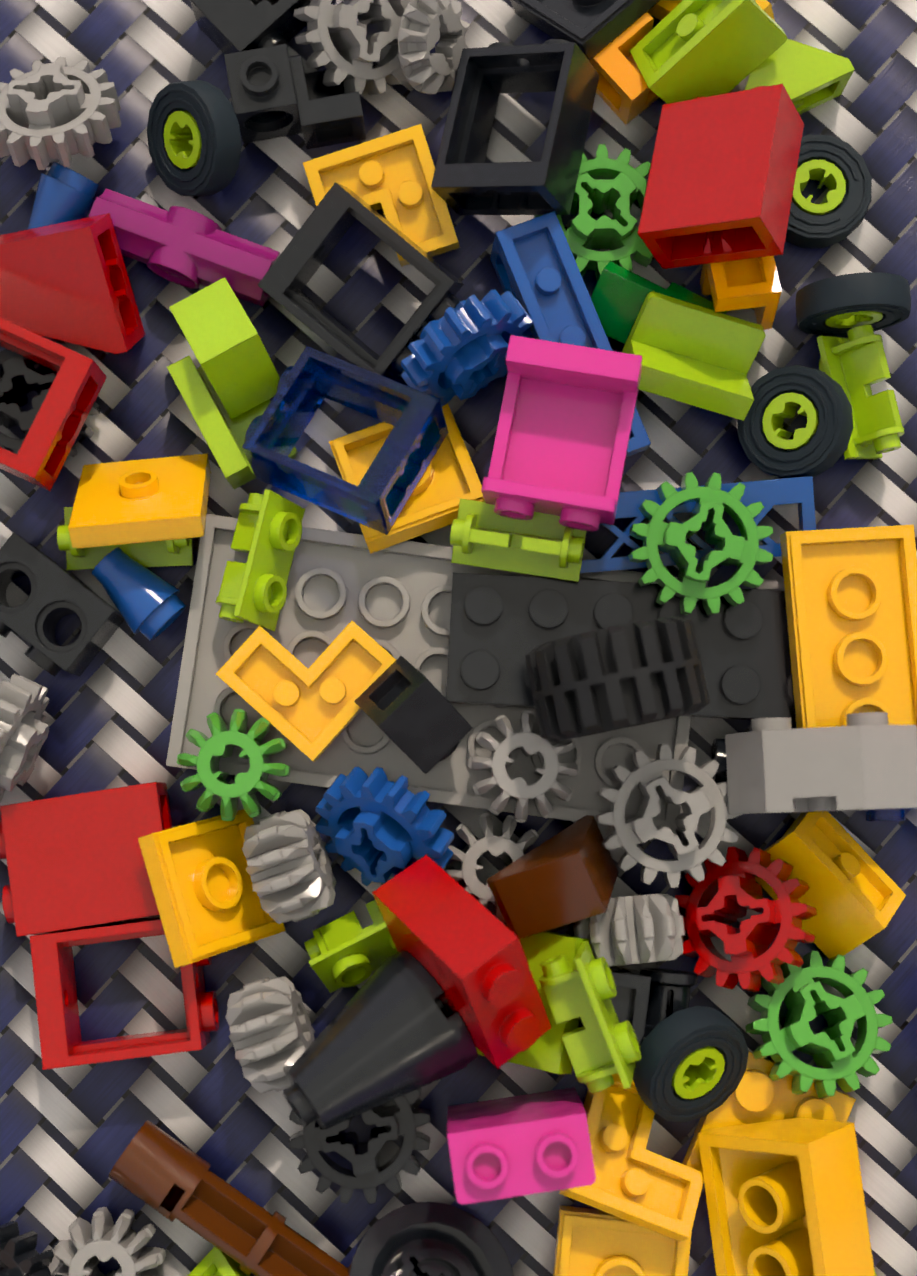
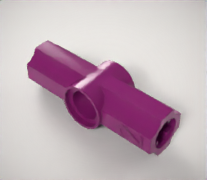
M107 188L102 195L96 197L88 217L110 213L122 256L143 262L158 276L187 288L196 289L199 288L200 284L209 286L225 277L237 298L263 307L266 300L271 297L258 284L280 256V252L224 232L212 219L188 208L172 206L167 211Z

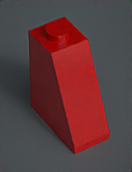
M110 213L0 235V317L40 336L113 354L128 352L144 337V328Z

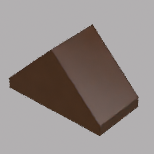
M584 816L486 880L508 928L519 939L606 912L619 872L609 850L604 849L602 845L604 838L594 816Z

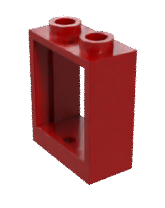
M0 317L1 347L58 372L18 453L15 454L0 447V469L51 491L107 377L93 359Z
M161 918L72 928L30 936L43 1070L202 1050L211 1042L210 1032L219 1030L217 996L215 991L206 992L203 966L212 964V956L180 966L187 1028L82 1041L72 946L165 935Z

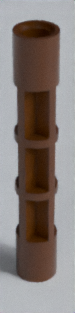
M149 1120L143 1124L131 1140L108 1177L168 1220L173 1222L176 1218L238 1262L240 1265L237 1269L247 1276L251 1273L256 1276H349L347 1271L350 1265L345 1267L285 1224L287 1218L275 1211L272 1215L209 1170L211 1167L210 1163Z

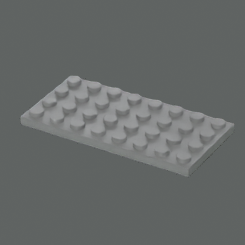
M206 514L204 536L200 537L166 766L197 770V767H186L177 764V756L182 753L198 756L201 748L186 738V734L190 729L198 730L208 738L213 736L207 724L208 714L218 713L229 731L233 711L235 709L245 710L248 718L246 734L254 723L263 717L216 675L220 668L259 627L245 620L244 623H235L219 618L221 606L215 603L219 595L227 561L247 563L249 553L237 552L231 549L238 518ZM302 527L301 540L295 548L287 580L286 601L280 610L275 632L267 629L264 630L303 665L309 668L351 621H354L396 660L400 656L404 657L446 698L453 572L527 577L543 576L451 563L453 547L413 541H404L370 554L364 536L361 534ZM628 570L580 573V580L638 583L639 578L644 573ZM450 703L473 728L459 741L455 751L446 759L439 761L427 774L363 710L357 714L315 762L309 759L271 724L270 730L261 741V744L263 745L272 739H285L287 748L281 753L269 756L270 763L289 765L291 770L289 776L281 777L269 774L267 780L329 788L340 774L347 777L354 767L359 766L368 777L376 767H381L385 771L388 781L396 782L401 775L407 777L408 790L413 794L426 790L430 794L428 802L490 810L492 802L501 791L497 786H494L486 793L476 795L473 785L481 780L492 777L491 769H470L468 761L470 757L476 756L492 759L494 753L480 746L476 742V737L480 732H485L501 743L504 738L497 729L495 722L496 718L500 715H505L510 720L514 734L520 733V718L524 710L533 712L534 724L532 733L539 735L540 729L535 708ZM679 716L573 738L576 747L557 757L559 763L579 764L581 767L580 774L570 777L557 775L556 781L567 786L573 792V796L569 801H564L556 797L549 790L544 794L553 809V815L548 818L576 822L586 815H592L596 820V815L611 811L612 802L602 798L599 795L600 788L617 790L620 782L611 771L613 767L620 765L627 768L630 772L634 770L636 766L633 762L632 752L642 749L648 755L650 761L656 760L658 744L669 743L673 759H679L685 747H688L692 717ZM547 740L553 747L561 742ZM234 747L231 757L221 758L219 771L228 772L229 775H237V773L241 772L248 773L250 767L249 759L239 757L243 749L241 747ZM520 748L508 755V757L514 760L511 765L506 764L505 766L507 775L511 780L516 777H522L527 785H531L538 780L539 775L535 774L534 770L537 768L542 769V764L537 754L526 757ZM670 770L662 771L663 776H666L672 788L683 791L685 774ZM639 784L633 788L628 797L625 807V822L636 816L643 798L638 787ZM659 796L660 800L658 803L661 812L652 818L654 825L669 827L673 834L677 835L676 829L678 827L675 818L680 814L681 805L668 804L663 796ZM510 797L502 812L514 813L516 799ZM528 799V815L542 817L538 812L534 799ZM597 822V825H604V826H611V827H612V825H605V824H601V823H598V822Z

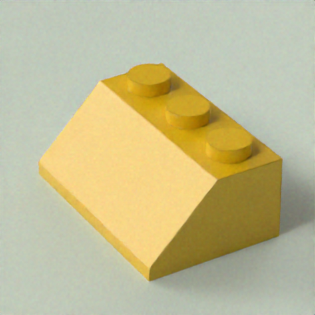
M790 1118L711 1128L698 1132L716 1276H875L854 1122Z

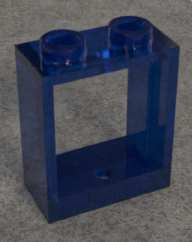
M306 346L295 365L289 366L281 375L277 386V393L263 415L257 416L250 423L242 449L258 480L387 535L447 436L448 429L439 398ZM325 398L394 426L358 486L288 457Z

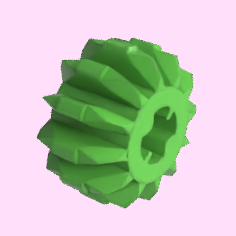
M235 709L233 711L229 731L218 713L208 714L207 724L213 736L208 738L202 732L190 729L186 734V738L201 748L198 756L188 753H182L177 756V764L186 767H197L198 773L185 778L180 783L182 790L190 792L203 786L207 788L198 799L196 808L201 812H208L214 807L219 798L222 797L220 814L221 819L224 821H233L235 819L238 798H240L244 810L249 817L259 816L261 814V806L255 793L259 791L267 799L278 801L282 793L277 787L267 782L269 774L281 777L289 776L291 770L289 765L270 763L269 756L281 753L287 748L285 739H272L262 745L261 741L271 727V723L263 717L257 720L246 734L248 718L247 712L243 709ZM234 747H241L243 751L239 754V757L249 759L248 773H237L235 783L231 784L225 780L229 773L219 771V762L221 758L231 757Z

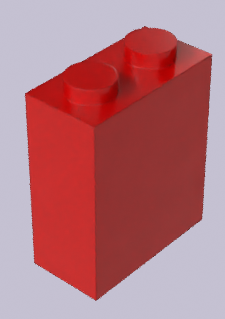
M783 84L758 86L749 90L709 97H696L692 100L662 105L637 234L663 269L783 254L804 122Z
M151 782L0 806L2 819L0 820V859H7L10 882L9 885H4L2 904L7 922L9 924L15 923L16 937L159 915L138 838L173 828L166 783Z
M428 855L423 856L372 892L397 951L405 950L409 952L436 980L444 991L439 996V999L446 1007L450 1016L456 1012L459 1013L475 1046L497 1069L519 1052L530 1048L539 1037L552 1028L519 938Z

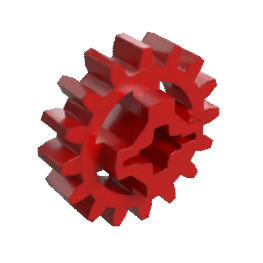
M735 846L728 847L726 863L722 866L712 863L707 859L704 861L707 869L704 880L697 882L688 873L685 875L688 883L694 888L690 896L675 895V898L678 899V905L686 908V917L683 919L685 933H688L689 939L683 942L684 953L681 955L691 958L700 957L696 962L694 972L699 976L707 978L716 974L717 986L733 990L739 980L742 989L757 992L760 990L761 975L768 982L779 985L784 982L783 972L780 967L784 962L797 967L802 966L804 961L794 949L798 942L814 943L815 936L802 929V920L816 916L817 911L812 906L799 903V898L810 888L807 882L798 878L788 880L793 869L791 864L779 858L771 863V854L754 847L749 857H747L744 850ZM755 877H759L767 882L775 892L778 900L764 898L762 885L756 883ZM747 908L761 913L751 915L750 919L741 921L740 929L726 924L737 922L738 918L745 917ZM716 936L724 942L725 954L731 955V961L718 952L710 937ZM776 937L775 941L773 942V944H772V945L769 947V949H768V946H769L770 943L773 941V939Z

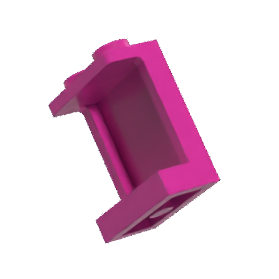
M510 335L506 356L508 370L489 473L488 477H484L481 489L485 503L495 505L494 512L496 514L512 519L531 520L533 519L534 512L560 516L559 523L561 525L577 530L597 531L599 523L614 525L641 380L642 356Z
M575 1087L448 1106L447 1138L456 1200L459 1204H471L594 1184L596 1175L587 1116Z

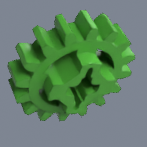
M605 144L598 145L595 159L587 160L585 154L583 153L570 211L575 218L571 221V226L567 230L562 223L561 215H557L581 276H584L587 269L595 270L597 282L604 267L610 261L632 272L633 260L647 267L653 258V254L637 234V220L630 214L632 203L636 199L642 212L651 163L647 161L636 169L629 165L631 150L624 148L617 160L609 159ZM607 209L613 213L612 219L603 215L596 221L591 217V211L602 214ZM591 249H610L611 251H596Z
M693 472L686 473L682 477L681 491L679 492L667 481L662 483L657 488L662 504L659 505L654 501L645 499L638 509L649 520L648 523L633 524L629 530V535L643 540V547L634 550L628 555L629 561L636 563L645 562L648 571L639 578L638 583L640 586H645L656 581L662 587L656 599V602L660 605L669 601L673 596L679 597L680 614L683 615L691 614L697 601H702L703 608L708 616L717 614L720 611L721 596L733 607L741 604L745 600L739 586L743 584L754 589L759 587L764 580L753 570L754 565L767 564L773 559V554L759 548V541L772 535L773 527L756 526L753 519L764 508L763 504L760 501L745 507L740 499L744 494L746 486L740 482L730 491L725 492L721 490V474L715 472L708 478L704 487H699ZM696 502L690 519L683 524L672 521L669 523L663 522L667 514L674 508L686 503ZM723 511L727 512L735 521L741 536L732 534L722 518ZM704 523L705 542L715 545V550L703 556L697 565L698 559L695 558L696 547L687 544L686 539L697 533ZM659 551L669 553L679 569L678 579L673 577L665 568ZM718 564L737 566L734 573L725 582L717 586L705 588L706 581L709 580L713 567Z
M811 951L803 956L804 963L802 968L785 962L780 966L784 976L783 983L779 985L768 982L762 976L761 985L768 994H756L750 997L747 1003L752 1009L761 1013L760 1019L745 1025L747 1033L762 1036L764 1044L758 1046L752 1054L755 1059L771 1056L775 1064L768 1076L771 1080L776 1081L790 1074L793 1076L792 1093L797 1095L807 1093L812 1083H814L818 1097L828 1098L835 1095L836 1082L847 1093L860 1088L856 1072L865 1077L876 1075L879 1072L878 1065L870 1055L890 1051L891 1044L877 1035L879 1028L893 1022L892 1016L876 1014L874 1004L880 1002L885 996L883 990H873L867 993L862 987L868 975L866 969L862 968L848 975L844 972L845 956L838 954L829 959L827 964L823 966L819 952ZM821 983L835 988L845 998L825 992ZM784 1000L788 1012L783 1028L780 1029L779 1011ZM823 1015L828 1026L821 1032L814 1034L810 1029L809 1022L817 1016ZM857 1020V1040L855 1046H853L850 1039L855 1021ZM797 1050L811 1055L816 1065H822L823 1068L813 1067L802 1062L793 1055L792 1051Z

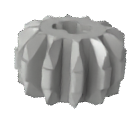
M530 710L522 712L520 733L514 734L510 720L505 715L498 716L495 722L497 729L504 738L501 743L485 732H480L476 737V742L480 746L494 753L492 759L476 756L470 757L468 761L470 769H491L492 777L481 780L473 785L475 794H484L494 786L498 787L501 793L490 806V811L495 815L500 814L504 810L510 797L515 798L514 817L516 822H526L528 817V799L532 798L543 818L552 816V806L544 793L549 790L559 799L569 801L573 796V792L567 786L556 781L557 775L570 777L580 774L581 767L579 764L559 763L557 757L576 747L574 739L562 740L553 747L547 741L548 739L541 738L540 733L539 735L532 733L534 715ZM521 748L526 757L537 754L541 760L542 769L537 768L534 770V773L539 775V778L531 785H527L522 777H516L511 780L507 775L506 764L511 765L514 762L508 755L516 749Z
M302 809L290 812H277L260 818V822L246 827L245 842L242 849L247 860V868L245 870L250 875L253 883L252 891L257 893L261 908L278 924L292 920L298 922L319 914L320 910L334 904L336 879L331 868L333 862L325 849L326 842L322 841L319 832L316 831V824L311 821L307 813Z
M484 813L479 816V823L484 837L476 840L470 828L463 823L456 828L459 837L469 847L464 852L449 845L448 848L454 852L451 859L462 861V868L444 871L455 881L464 879L466 885L463 888L471 895H476L478 897L477 900L485 908H487L488 901L495 902L497 919L502 923H506L487 881L483 883L476 875V870L483 869L482 864L477 863V859L486 851H489L495 857L506 852L513 863L525 855L523 850L535 843L539 835L535 830L530 829L516 842L510 840L517 825L515 817L512 815H507L503 821L500 836L493 835L492 818L489 813Z
M669 894L610 898L605 913L576 921L573 927V935L589 939V945L594 958L604 957L609 967L672 961L684 953L683 936H685L683 915L680 916L678 899Z
M286 976L260 979L243 986V989L229 995L226 1020L230 1027L229 1038L235 1049V1059L239 1060L243 1076L251 1082L252 1087L260 1094L273 1090L279 1092L292 1086L286 1072L315 1040V1030L309 1019V1010H306L303 1004L301 993L295 989L293 982Z
M100 1207L93 1213L92 1224L79 1217L68 1227L72 1240H60L53 1250L55 1257L64 1265L56 1268L51 1275L161 1276L152 1268L163 1263L166 1258L165 1249L159 1247L146 1248L145 1245L155 1234L156 1229L152 1224L143 1226L138 1233L131 1229L135 1219V1212L132 1209H125L114 1225L108 1208ZM112 1257L115 1258L121 1267L118 1271L112 1270L104 1275L97 1265L100 1261L105 1262Z

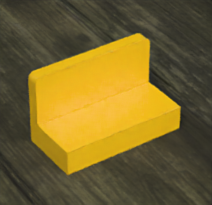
M828 811L801 812L785 834L764 850L771 854V863L779 858L793 866L788 880L798 878L807 882L810 889L799 898V903L816 908L817 915L810 919L802 920V929L815 936L814 943L829 959L838 954L846 955L884 930L906 896ZM755 877L756 881L762 885V888L774 900H778L770 885L763 879Z

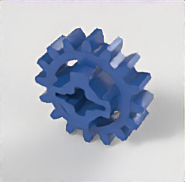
M496 289L490 290L481 301L477 299L475 294L469 296L468 299L460 301L455 309L451 306L447 308L444 316L439 320L429 321L419 336L421 339L409 344L408 348L412 355L401 360L400 365L405 370L401 376L417 400L421 399L425 406H429L437 401L440 407L444 406L455 395H457L460 401L473 397L480 388H486L489 382L496 378L504 377L508 373L506 356L510 335L532 338L533 334L529 328L534 324L533 320L510 291H506L500 296Z
M358 766L354 767L347 777L340 774L324 793V797L315 809V812L322 817L315 826L316 831L331 837L325 845L326 851L338 853L344 857L340 868L344 871L356 868L362 873L361 881L366 886L370 885L372 881L381 883V885L385 884L425 855H428L444 870L453 857L454 852L448 847L455 838L453 832L440 828V825L447 816L442 810H430L425 805L430 797L426 790L417 794L408 790L407 777L401 775L396 782L388 781L387 775L381 767H376L368 777Z

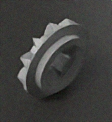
M411 0L405 8L398 33L399 60L407 81L420 93L436 94L437 92L452 91L462 49L469 48L465 44V34L470 24L461 20L462 5L460 1ZM435 47V53H430V50Z

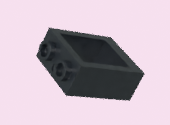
M550 39L545 41L544 44L516 46L509 43L496 42L488 47L462 49L431 188L458 215H544L555 211L556 215H570L600 76L576 42ZM556 91L541 162L484 163L499 95Z
M336 182L258 284L261 289L374 383L387 382L391 376L398 381L402 379L401 374L405 370L400 365L401 360L412 355L408 348L409 344L421 339L419 336L429 321L442 318L445 310L450 306L454 309L456 308L460 300L455 295L464 285L353 191ZM356 219L436 285L381 356L376 354L302 292V289Z

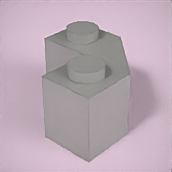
M888 712L846 714V726L792 729L791 718L789 717L751 719V732L725 734L729 814L917 808V725H888Z

